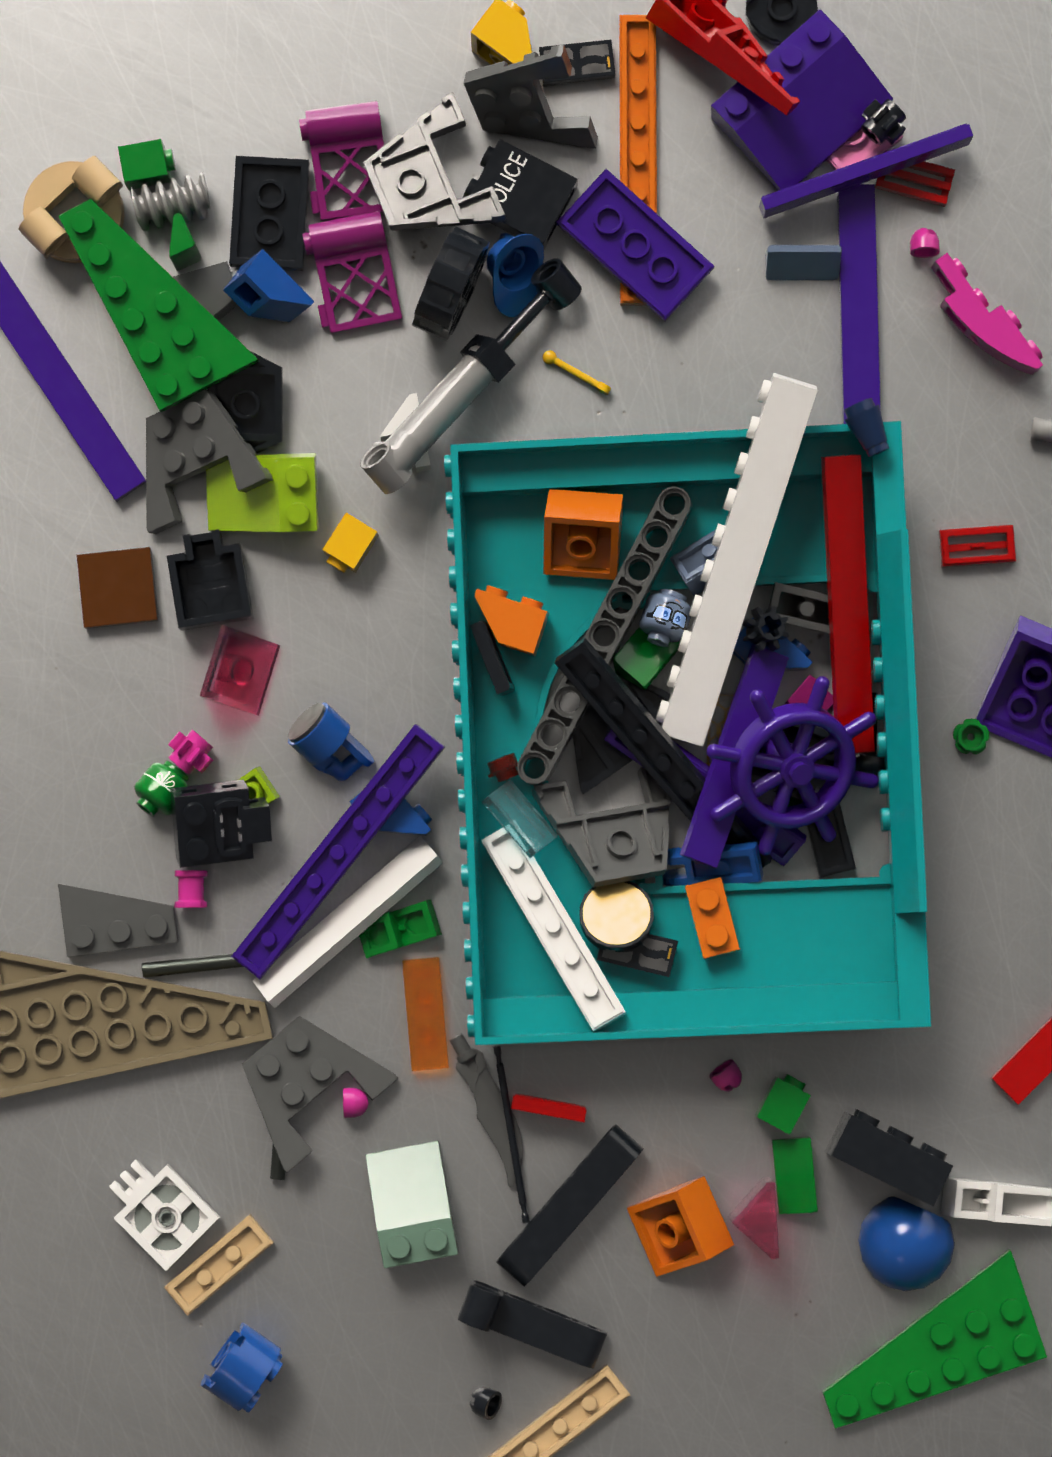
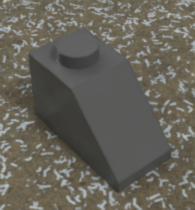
M778 582L774 583L768 608L776 606V614L782 618L788 617L785 623L830 633L828 594Z

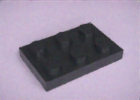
M236 156L230 267L240 268L263 249L283 270L303 271L305 245L302 234L306 233L309 160Z

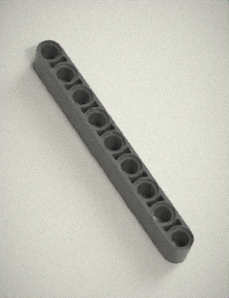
M676 486L668 487L657 498L584 636L609 666L692 510L691 500L688 493L682 488ZM673 496L680 497L685 502L683 511L675 515L669 514L664 509L666 500ZM654 529L665 531L668 535L667 542L657 548L650 546L647 543V536L650 531ZM636 562H645L650 567V573L644 580H634L629 574L630 567ZM625 594L632 598L633 605L628 612L620 614L612 609V602L616 596ZM602 627H608L615 631V639L609 646H599L595 642V634ZM565 675L560 681L518 761L517 769L519 776L531 785L544 784L551 778L590 705ZM576 693L579 696L580 705L576 711L567 713L561 709L560 700L563 695ZM552 725L559 726L563 732L562 740L553 746L546 745L543 741L544 730ZM533 758L542 759L545 764L544 774L536 779L529 778L525 771L526 764Z

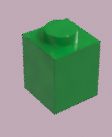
M162 139L118 146L124 183L128 190H131V186L133 189H139L144 183L148 187L155 186L156 181H161L162 184L170 183L169 171L176 170L172 149H165Z
M786 1074L784 1080L775 1076L755 1116L790 1135L811 1096L803 1091L806 1084Z

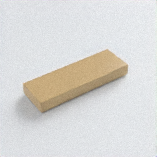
M250 1214L164 1288L188 1316L269 1248L274 1241Z

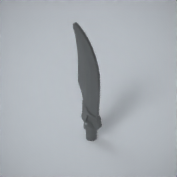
M461 1033L449 1040L458 1055L456 1058L458 1060L456 1070L465 1079L471 1092L474 1094L477 1119L495 1145L506 1171L508 1185L513 1187L516 1181L501 1091L486 1067L487 1064L483 1053L477 1049H471ZM512 1112L520 1166H522V1139L519 1126Z

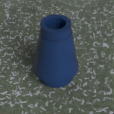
M872 398L858 402L844 410L847 419L844 421L869 457L880 454L890 448L887 443L888 440L879 405L875 406Z

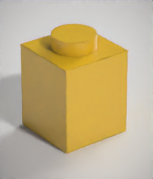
M346 512L322 549L324 554L329 556L326 563L342 573H345L347 569L356 573L379 537L378 532Z

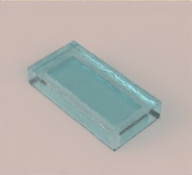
M511 779L482 801L529 858H532L559 836Z

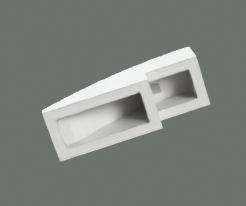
M947 1178L943 1186L941 1215L1001 1223L1052 1226V1188Z

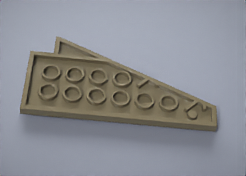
M0 951V1098L273 1039L265 1001Z

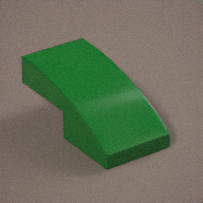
M430 899L384 913L362 932L359 937L365 957L369 958L442 935L432 900Z

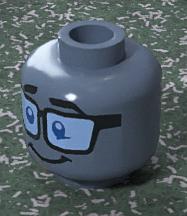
M660 589L659 593L648 596L639 621L640 629L648 635L647 641L661 647H668L669 642H680L683 632L687 630L691 616H689L691 606L687 603L686 596L669 589Z

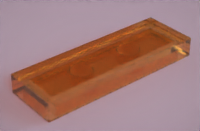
M439 957L402 960L412 1071L449 1068Z

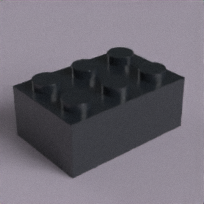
M858 1109L855 1110L853 1115L844 1111L825 1152L934 1207L953 1168V1165L945 1162L948 1154L924 1142L919 1149L911 1145L914 1137L892 1126H889L887 1132L877 1128L880 1120Z

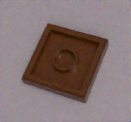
M150 547L77 555L85 629L159 621Z

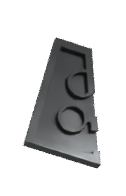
M58 884L67 957L179 942L173 905Z

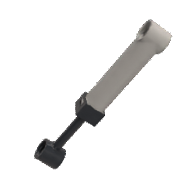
M559 258L548 260L533 273L531 282L536 287L537 295L496 339L476 334L460 351L463 358L385 442H375L372 448L362 457L360 467L384 494H391L404 486L411 477V468L491 381L499 383L516 365L505 350L548 304L554 310H560L569 306L580 295L581 285Z

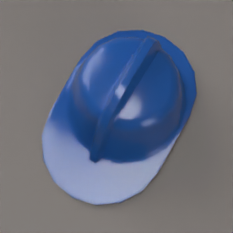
M502 233L499 240L493 244L488 252L486 259L487 269L493 277L494 304L502 314L508 317H516L537 295L536 287L532 284L531 278L533 273L543 264L544 246L540 239L532 234L512 236L508 233Z

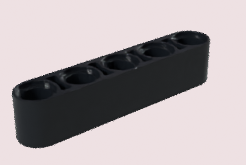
M615 1124L507 1247L496 1263L525 1287L636 1160L644 1148Z

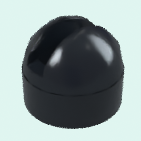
M487 1387L476 1389L472 1393V1397L475 1400L470 1401L472 1411L484 1419H493L501 1406V1393Z

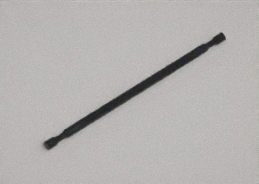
M499 1045L494 1046L493 1049L497 1059L496 1067L518 1199L522 1209V1223H529L505 1070L501 1060V1046Z

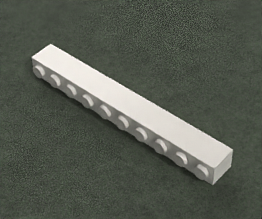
M773 373L771 381L763 380L757 399L758 402L763 403V407L759 417L752 416L746 438L752 439L748 454L741 452L734 473L740 475V479L736 489L729 488L723 509L729 511L725 525L718 523L711 544L717 546V551L713 561L706 559L700 581L706 582L702 596L695 594L689 616L695 618L691 632L687 630L683 632L678 651L684 654L680 666H672L666 686L671 687L672 692L669 701L661 700L657 712L656 721L661 723V727L670 737L703 747L818 391L815 385Z

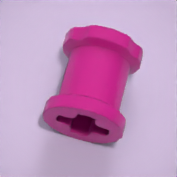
M207 870L175 871V877L178 878V901L174 902V908H208V902L204 900V878L208 876Z

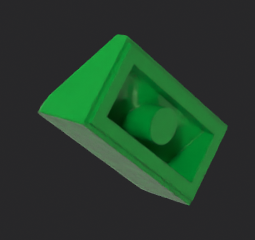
M179 213L173 215L169 257L176 271L201 261L202 258L182 214Z
M639 627L614 656L613 664L617 675L646 690L677 653L680 642H669L668 647L654 645L647 641L648 635Z
M805 1136L773 1139L772 1148L779 1214L818 1212L811 1138Z

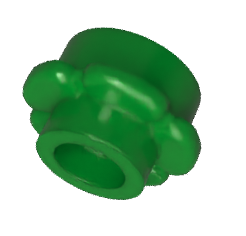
M977 719L964 720L963 724H958L953 731V739L956 740L955 746L963 754L972 753L976 755L981 753L986 748V741L989 740L987 727L980 724ZM970 733L974 735V740L972 741L968 739V734Z

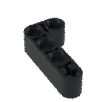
M476 1280L471 1281L458 1315L459 1321L486 1332L493 1330L592 1369L596 1365L608 1334L595 1326Z

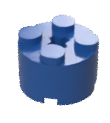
M243 1322L240 1324V1333L234 1330L210 1365L216 1368L211 1377L206 1374L204 1375L201 1386L235 1410L240 1411L243 1409L249 1413L261 1396L258 1391L264 1380L266 1379L271 1382L283 1365L280 1361L282 1358L281 1348Z

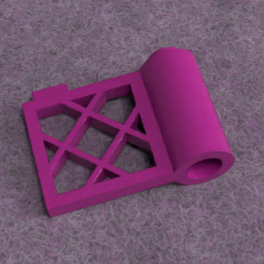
M378 101L305 111L306 118L299 119L302 141L309 140L317 189V191L310 192L313 214L320 213L322 221L378 210L383 212L380 204L368 205L358 197L370 179L366 170L353 161L361 148L377 146L378 151L384 146ZM355 149L349 157L341 152ZM335 152L346 160L334 178L321 169L319 154ZM349 164L367 176L355 193H352L338 182V179ZM322 175L331 181L325 190ZM334 185L351 197L343 209L327 211L325 197ZM355 200L363 206L350 208Z
M380 210L308 225L309 232L302 235L306 254H314L324 299V304L318 305L322 328L329 326L330 332L335 333L402 319ZM382 255L385 270L377 283L360 273L359 269L367 258ZM360 260L355 269L347 264V262ZM340 264L352 272L341 290L327 282L325 267ZM355 275L374 286L363 304H360L344 293ZM385 277L387 278L389 291L380 286ZM329 288L338 294L333 303ZM377 289L391 298L393 313L378 316L366 308ZM341 297L360 308L352 321L336 324L333 309ZM363 311L372 316L358 320Z

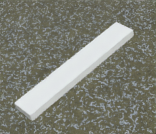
M514 822L482 839L484 847L592 1031L596 1032L626 1014L624 1008Z
M420 835L282 954L262 979L256 977L252 981L266 1000L276 1008L438 868L443 861Z

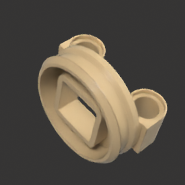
M92 156L84 162L67 161L48 167L33 180L27 190L23 204L24 220L21 222L18 230L46 259L50 256L63 262L81 263L82 261L66 230L49 212L74 188H78L122 228L124 223V206L119 190L123 187V184L96 156Z

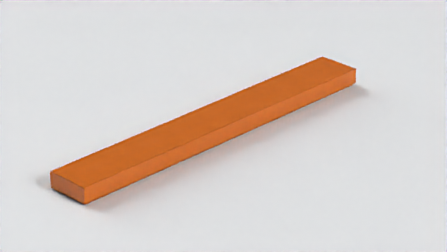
M619 15L620 181L657 214L656 25L646 19L647 15ZM620 282V306H646Z

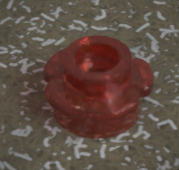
M515 753L487 763L491 773L487 775L488 778L496 776L498 783L519 775L517 771L518 761Z

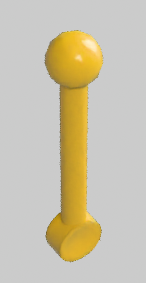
M548 350L543 353L542 359L546 364H555L595 387L601 393L609 394L611 387L557 358L554 351Z

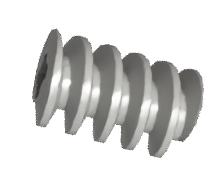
M203 172L199 174V181L196 185L190 176L186 175L184 187H180L176 179L171 178L169 190L164 188L161 181H156L155 192L151 193L147 184L144 183L141 187V194L137 195L131 186L135 215L143 231H148L150 219L153 220L158 229L163 227L165 217L168 218L172 225L173 215L176 213L182 214L186 223L192 222L193 211L197 213L201 220H205L207 217L210 201Z

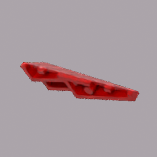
M655 0L646 16L647 20L785 115H789L798 106L800 100L798 97H791L782 87L783 76L780 72L772 73L765 63L768 55L740 17H734L726 9L725 6L728 0Z

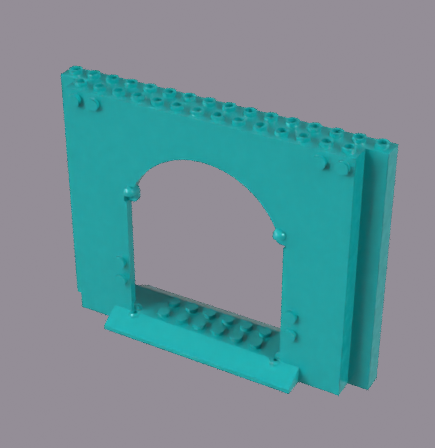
M901 421L883 422L888 440L887 443L890 448L872 457L868 456L847 424L806 426L755 586H773L775 582L786 585L827 583L821 457L861 455L867 589L875 592L877 597L878 620H872L871 639L872 646L879 645L880 656L874 657L873 679L874 683L881 682V695H876L875 715L877 720H883V732H879L876 735L877 757L885 758V770L878 772L879 794H886L887 808L880 809L881 832L888 831L889 863L880 868L879 877L723 884L740 950L705 959L703 958L685 889L687 885L663 886L662 875L655 876V883H645V878L630 881L640 886L648 894L653 904L654 921L649 934L679 941L670 977L597 960L599 948L594 946L585 937L580 927V905L584 895L592 888V885L532 795L534 785L526 783L518 774V761L545 712L552 684L559 671V668L554 663L556 657L575 645L586 634L614 581L543 574L544 515L549 489L623 494L619 572L661 492L668 487L675 486L685 490L691 500L692 510L640 608V610L644 609L651 591H659L660 589L689 590L671 562L670 557L716 530L718 523L725 524L729 511L723 509L729 488L736 489L740 479V475L734 473L741 452L748 454L752 439L746 438L748 429L450 445L451 455H444L445 477H452V492H446L447 514H450V518L453 519L454 529H447L448 551L455 555V566H449L450 588H453V592H456L457 603L450 604L451 625L458 629V640H452L453 663H456L460 670V677H454L453 690L454 699L461 702V715H455L456 737L462 739L463 752H457L456 763L457 773L464 776V789H458L459 812L466 815V827H460L459 836L460 848L467 850V864H461L462 887L469 888V902H463V922L467 925L470 924L471 939L464 940L465 962H472V977H466L467 1000L473 999L474 1015L467 1016L468 1037H475V1045L931 1027L923 814L908 529H906ZM677 496L668 498L664 504L665 511L672 515L681 513L685 507L684 500ZM654 529L648 534L647 543L655 548L661 547L667 542L668 535L661 529ZM636 562L630 567V577L638 581L644 580L650 573V567L645 562ZM487 585L507 591V598L517 602H521L522 597L544 603L542 610L549 613L536 657L501 646L495 637L515 687L514 692L504 696L496 693L470 628V625L481 620L488 623L474 596L476 589L485 591ZM625 594L616 596L612 602V609L615 611L621 608L629 611L633 605L632 598ZM533 758L528 761L525 767L527 776L536 779L544 774L545 764L542 759ZM511 822H514L626 1012L624 1016L596 1032L592 1031L481 841Z

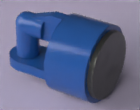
M325 702L316 703L305 710L289 731V745L317 770L333 776L338 781L347 780L362 765L370 767L375 762L370 752L349 733L350 724ZM341 745L351 753L342 762L334 755Z

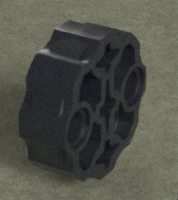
M455 226L454 230L446 238L428 275L416 306L412 323L413 327L445 341L448 340L455 331L473 294L487 258L490 241Z

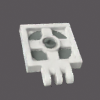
M135 1160L131 1167L140 1177L136 1180L125 1170L120 1177L130 1187L125 1190L116 1181L109 1186L126 1204L114 1219L167 1271L220 1216L168 1164L154 1177L138 1160Z

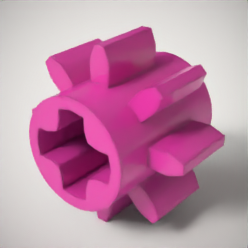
M193 729L187 736L179 731L168 744L174 749L168 758L188 775L195 768L200 773H203L213 761L207 755L213 746Z

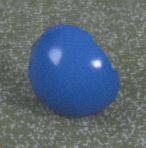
M895 1196L888 1197L872 1207L861 1224L858 1238L862 1261L872 1277L886 1287L902 1291L923 1289L940 1279L951 1263L955 1246L952 1226L947 1219Z

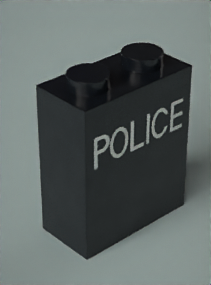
M499 139L495 148L491 146L487 148L480 163V166L484 167L478 180L471 179L463 198L493 186L505 213L506 220L491 224L514 236L532 234L540 239L545 250L557 227V221L562 217L577 189L578 179Z

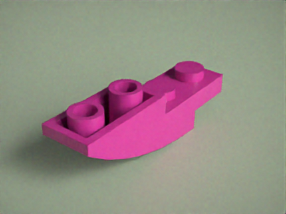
M947 252L935 260L931 269L949 293V296L942 301L940 307L958 329L980 349L998 361L1030 375L1038 372L1043 366L1040 361L1043 358L1042 353L1032 340L1027 342L1019 331L1022 325L1017 316L1011 310L1006 312L1002 305L989 313L986 309L989 306L986 297L978 288L972 289L966 280L968 273L959 259L955 258L952 260Z

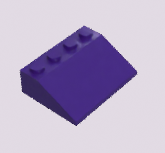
M820 9L768 54L765 61L772 73L780 72L783 76L782 87L791 97H798L800 100L798 106L789 115H785L737 82L711 105V119L778 190L801 183L842 147L845 142L862 129L861 125L866 121L861 115L875 99L882 104L886 99L893 101V97L846 35Z
M1020 615L1004 648L975 719L979 720L980 724L985 725L989 732L1051 758L1052 628Z

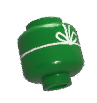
M165 761L164 764L153 763L134 785L135 793L140 798L136 804L152 817L156 813L164 816L171 815L170 788L188 786L186 783L189 779L188 776L169 761Z

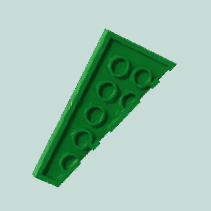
M92 199L58 215L160 412L259 362L235 336Z
M1010 1249L1001 1254L997 1260L984 1270L982 1269L971 1277L972 1279L955 1292L950 1293L909 1324L905 1330L892 1340H888L880 1346L875 1353L854 1366L822 1391L835 1429L1047 1358Z

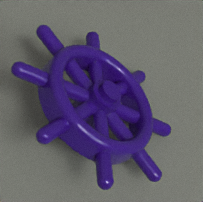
M820 676L815 680L808 703H791L772 709L764 692L759 689L753 690L750 694V700L759 717L746 728L735 748L718 744H711L707 747L706 753L709 758L731 762L730 779L735 795L714 807L710 812V817L712 820L719 822L744 807L753 817L766 824L758 845L759 853L762 855L771 854L780 828L793 829L815 823L822 838L827 842L833 841L836 838V831L827 815L842 801L850 786L854 785L873 789L879 784L878 777L875 774L855 771L856 752L852 738L876 723V715L873 712H865L843 726L833 715L822 708L830 685L828 678ZM800 725L794 744L790 743L783 729ZM815 726L821 727L828 732L829 736L808 748ZM834 750L833 766L814 763ZM753 767L773 770L752 783L751 774ZM812 778L827 780L817 793L810 783ZM779 785L772 806L757 799ZM797 788L803 802L788 807L793 790Z

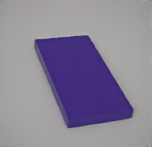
M607 169L598 176L557 221V225L664 322L715 267Z

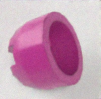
M920 228L913 233L910 241V254L912 256L929 258L939 254V239L933 230Z
M729 1059L717 1066L710 1073L709 1078L720 1090L730 1092L733 1088L740 1086L742 1073L734 1060Z
M343 1088L344 1118H355L363 1115L369 1104L367 1095L357 1088Z

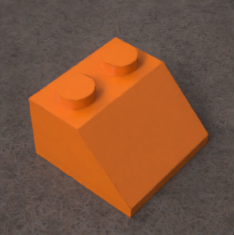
M549 489L544 515L543 574L615 580L619 566L623 494Z
M705 1176L677 1185L627 1208L656 1277L707 1261L734 1246V1242Z

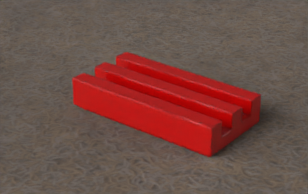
M926 161L907 167L945 178L944 181L904 170L887 174L895 178L942 190L940 195L884 180L886 175L876 180V189L945 207L955 169Z
M1013 525L938 531L941 568L1016 562ZM1006 534V541L950 545L948 543V538ZM1007 549V554L962 558H950L949 556L951 552Z
M519 1093L513 1094L511 1109L579 1122H585L587 1111L583 1105Z

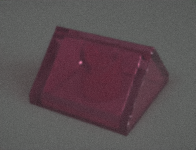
M221 625L200 696L205 700L259 716L280 645Z
M762 1177L727 1217L771 1259L779 1258L775 1182L770 1177Z

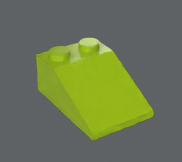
M316 453L256 455L260 464L271 473L273 480L246 493L238 491L229 460L206 470L208 531L216 529L220 531L252 532L318 530Z

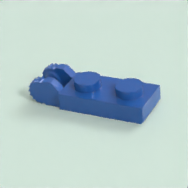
M749 842L725 844L717 868H712L681 856L682 848L680 847L668 848L667 865H684L685 868L668 869L662 875L663 885L680 886L718 877L722 878L723 884L760 882L764 874L758 843Z

